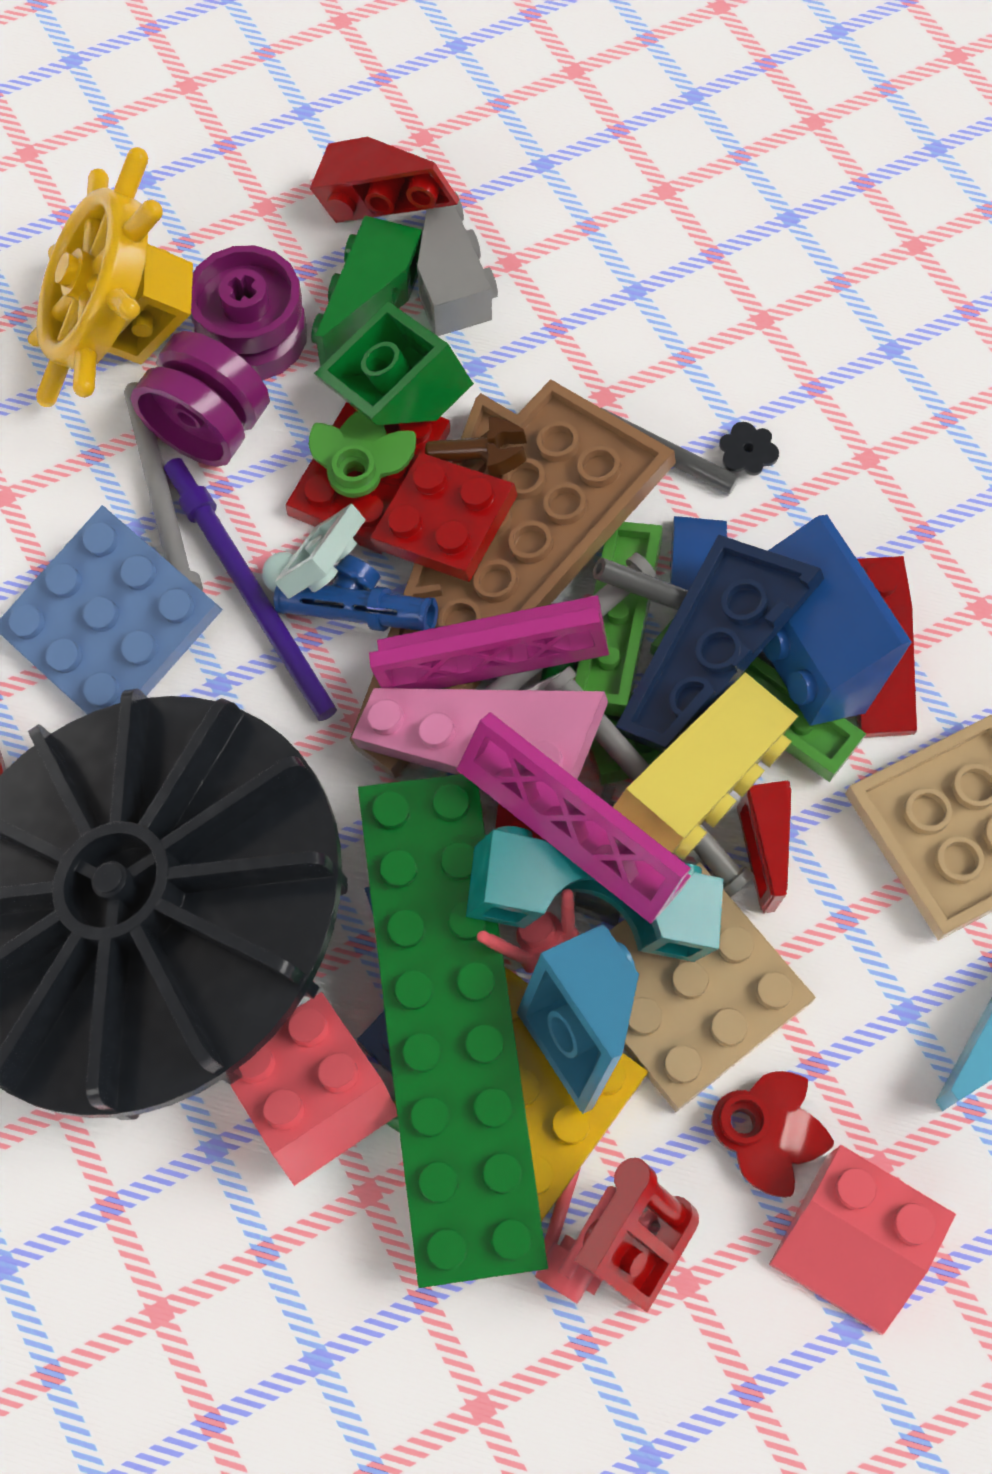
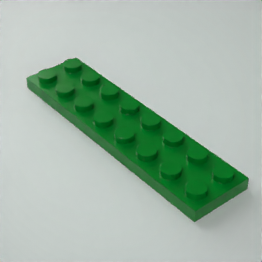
M462 774L359 786L358 795L418 1288L548 1269L503 954L488 948L477 940V934L480 931H486L500 937L499 924L466 917L474 847L486 836L479 787Z

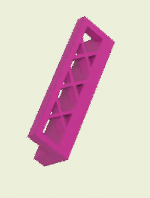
M598 595L378 639V651L369 652L370 668L381 688L440 689L609 655L601 604Z
M489 712L479 721L456 770L651 924L681 892L691 877L688 874L691 868L494 714Z

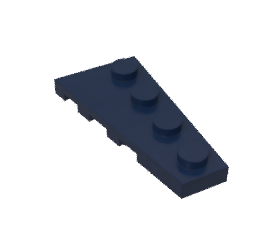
M718 535L622 713L616 728L624 737L664 752L741 676L824 580L821 568Z

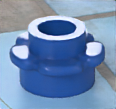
M348 554L336 565L335 568L338 572L331 586L372 591L381 576L368 563Z

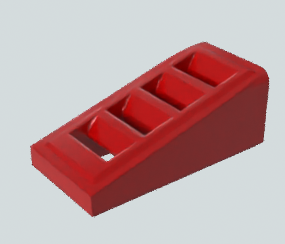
M788 780L753 785L741 798L737 806L751 872L755 875L753 880L760 910H763V914L775 912L786 897L788 890L792 793L790 781Z

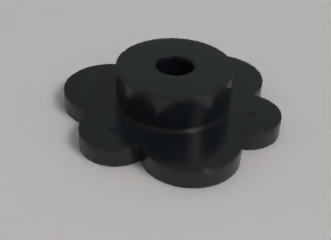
M743 421L734 424L731 433L722 436L719 442V447L724 452L722 458L724 467L731 472L745 470L747 474L757 476L762 472L763 466L774 465L779 458V449L775 444L771 443L772 433L765 428L756 430L749 422Z

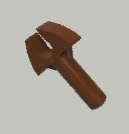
M489 417V430L481 437L428 441L425 446V454L445 461L482 459L487 463L489 475L498 477L514 470L527 460L523 446L505 449L500 447L506 444H527L524 429L501 418Z

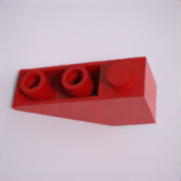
M368 136L328 143L309 188L335 223L363 219L364 215L379 217L457 205L459 201L458 196L435 162Z

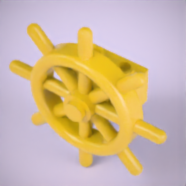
M134 147L128 151L114 190L108 188L109 177L103 169L95 168L90 171L87 183V196L73 210L56 243L50 246L48 250L49 262L41 285L36 327L27 338L30 345L40 347L43 354L49 359L36 393V400L43 407H52L56 403L69 368L74 369L73 391L75 394L82 398L89 397L95 390L96 364L102 360L107 352L142 365L191 315L193 263L164 249L148 244V232L161 219L163 209L156 200L150 199L141 203L134 199L149 160L147 152L140 147Z

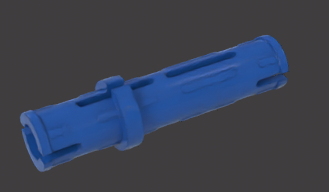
M277 585L274 590V607L279 614L289 613L328 620L367 624L369 629L384 632L389 627L423 631L435 628L438 619V604L435 598L393 594L391 589L376 586L372 591L328 585L316 592H312L307 587L289 599ZM315 600L343 603L344 605L316 602ZM367 607H370V608L391 609V610H396L397 612L389 611V610L369 609V608H367Z

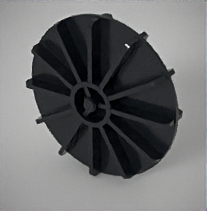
M138 688L129 689L122 692L120 703L89 713L66 724L53 733L47 731L40 724L36 725L28 731L34 746L23 753L0 775V1088L6 1093L35 1107L58 1114L84 1118H117L124 1121L135 1120L140 1114L176 1104L201 1093L221 1080L230 1085L242 1078L239 1067L250 1060L274 1037L293 1014L302 998L306 996L314 999L320 987L313 980L325 957L334 931L340 896L348 892V878L342 872L341 844L337 822L329 798L317 775L300 752L281 733L263 720L241 710L235 703L224 698L216 701L182 696L148 698Z

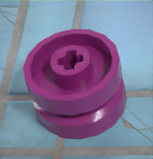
M256 245L232 246L212 253L196 266L192 278L190 315L194 324V332L204 334L219 341L237 353L258 373L262 381L283 373L299 359L307 343V323L302 306L300 281L291 263L275 251Z
M182 331L175 333L159 353L156 361L157 367L148 369L133 389L130 396L133 409L150 431L178 453L209 466L219 467L228 465L246 438L244 431L251 430L269 405L268 389L258 373L241 356L221 342L196 332Z

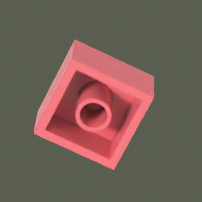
M322 992L317 994L314 999L308 1000L295 1009L274 1037L250 1060L239 1067L242 1078L230 1085L272 1155L294 1186L397 1116L396 1105L383 1080Z

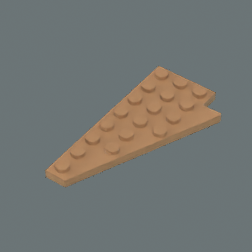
M552 379L542 387L518 414L480 393L475 398L461 439L478 438L484 435L489 430V417L501 418L523 428L527 444H506L500 448L523 446L527 460L514 470L497 477L514 483L518 496L470 582L414 563L403 595L436 599L438 619L435 628L552 604L676 464L674 450ZM482 459L452 461L454 464L489 475L487 463ZM391 627L387 638L418 632V630ZM373 674L349 740L356 751L396 779L411 762L358 748L351 738L373 688H381ZM483 680L440 689L475 690Z

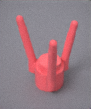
M564 889L561 893V923L557 916L546 911L544 915L526 928H517L516 938L521 948L486 931L478 932L477 940L488 948L520 963L525 972L532 973L542 952L580 935L575 927V904L572 890Z
M581 1168L555 1203L544 1238L548 1269L539 1270L534 1276L576 1304L579 1303L585 1291L595 1295L602 1283L599 1278L574 1260L583 1247L586 1231L595 1220L601 1217L617 1190L614 1186L607 1187L577 1239L575 1240L565 1234L560 1245H558ZM648 1209L639 1217L638 1222L649 1229L658 1216Z

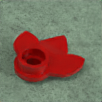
M770 1072L763 1075L750 1091L736 1090L727 1093L717 1102L711 1117L712 1130L716 1139L726 1149L736 1153L743 1178L765 1194L781 1198H788L794 1194L795 1175L792 1165L813 1161L834 1146L833 1138L822 1123L809 1112L800 1108L808 1090V1079L792 1072ZM736 1112L747 1114L752 1121L751 1131L748 1133L737 1132L731 1124L732 1114Z

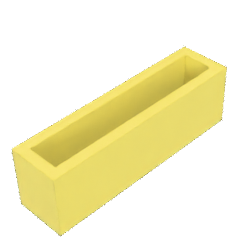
M745 672L625 789L613 808L672 854L675 853L684 860L707 834L700 825L705 821L714 828L737 802L730 793L734 790L743 797L765 771L758 764L762 761L770 768L791 744L792 741L784 734L798 718V715Z

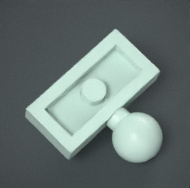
M351 503L315 526L295 554L278 552L271 555L264 563L262 569L263 581L267 588L274 592L277 585L288 599L307 587L312 592L320 590L337 574L338 570L334 567V564L347 556L357 545L353 537L366 519Z

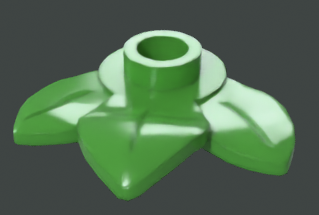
M357 410L346 420L340 429L325 423H314L309 435L308 444L313 459L327 469L331 487L343 496L357 498L375 490L382 477L399 473L409 464L416 448V435L414 431H396L387 434L384 425H375ZM353 471H359L363 473L362 475L356 477L347 476V474Z

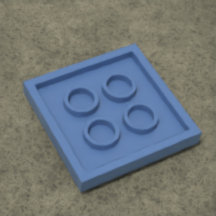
M101 505L0 618V635L86 714L120 703L124 690L138 688L147 696L223 609L105 506Z

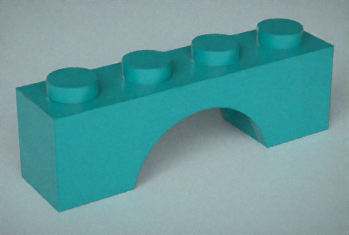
M503 826L496 830L493 829L474 847L466 917L526 928L545 914L555 896L560 895L564 889H570L572 892L597 896L616 908L630 926L638 951L695 962L719 949L724 878L702 874V868L697 865L685 863L691 868L688 872L691 877L681 892L650 924L546 840L532 838V832L525 828Z

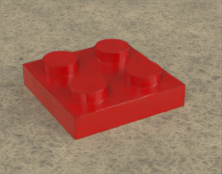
M419 453L370 539L376 550L470 582L518 496L515 484L424 453Z

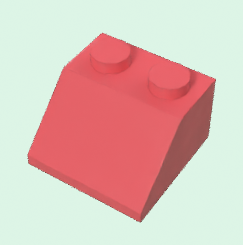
M839 1145L826 1156L769 1265L875 1332L883 1335L927 1274L956 1213L843 1145Z

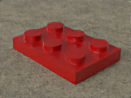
M346 402L332 426L340 429L346 420L357 410ZM440 417L436 421L384 425L387 434L396 431H414L416 435L415 452L409 464L402 471L382 477L376 489L362 497L351 498L337 493L329 483L327 469L315 459H312L285 504L287 515L315 527L352 503L366 519L353 539L357 542V545L382 555V551L374 548L370 539L371 535L419 453L425 454L426 443L428 441L447 439L451 432L450 420ZM353 471L347 474V476L356 477L362 475L363 473L359 471Z

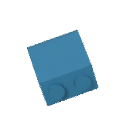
M604 924L542 952L517 1010L518 1016L582 1114L593 1109L623 1054L639 977L631 953L625 945L616 942Z

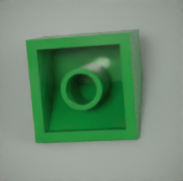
M389 301L314 372L322 383L375 425L436 421L474 384L447 342Z

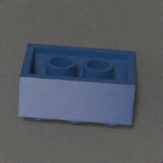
M827 514L819 515L768 550L821 568L824 580L763 649L765 656L772 662L786 685L790 698L798 705L810 726L865 714L912 643Z

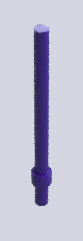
M181 458L169 460L164 465V471L180 495L178 503L190 522L198 524L317 720L324 721L329 719L337 712L336 706L216 515L217 505L207 488L198 486Z

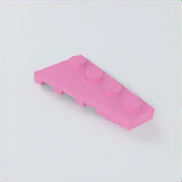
M373 688L351 738L358 748L457 775L461 774L456 769L479 721L491 712L578 780L604 715L608 700L604 691Z

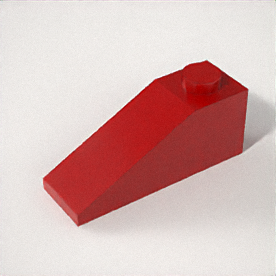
M904 556L859 558L857 560L912 643L867 712L856 715L857 726L866 733L864 738L915 735L917 732L913 608Z

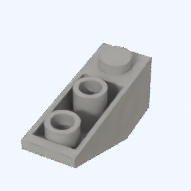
M460 198L457 205L426 209L417 264L419 299L432 330L437 336L491 321L492 299L498 297L497 283L491 268L483 269L480 263L481 251L477 236L473 229L466 230L463 225L464 213Z

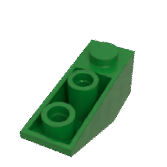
M364 215L357 235L350 234L346 242L344 251L345 264L341 274L334 273L328 289L329 303L324 314L318 313L313 322L311 341L317 345L320 366L388 301L397 308L402 307L409 301L418 278L417 264L422 229Z

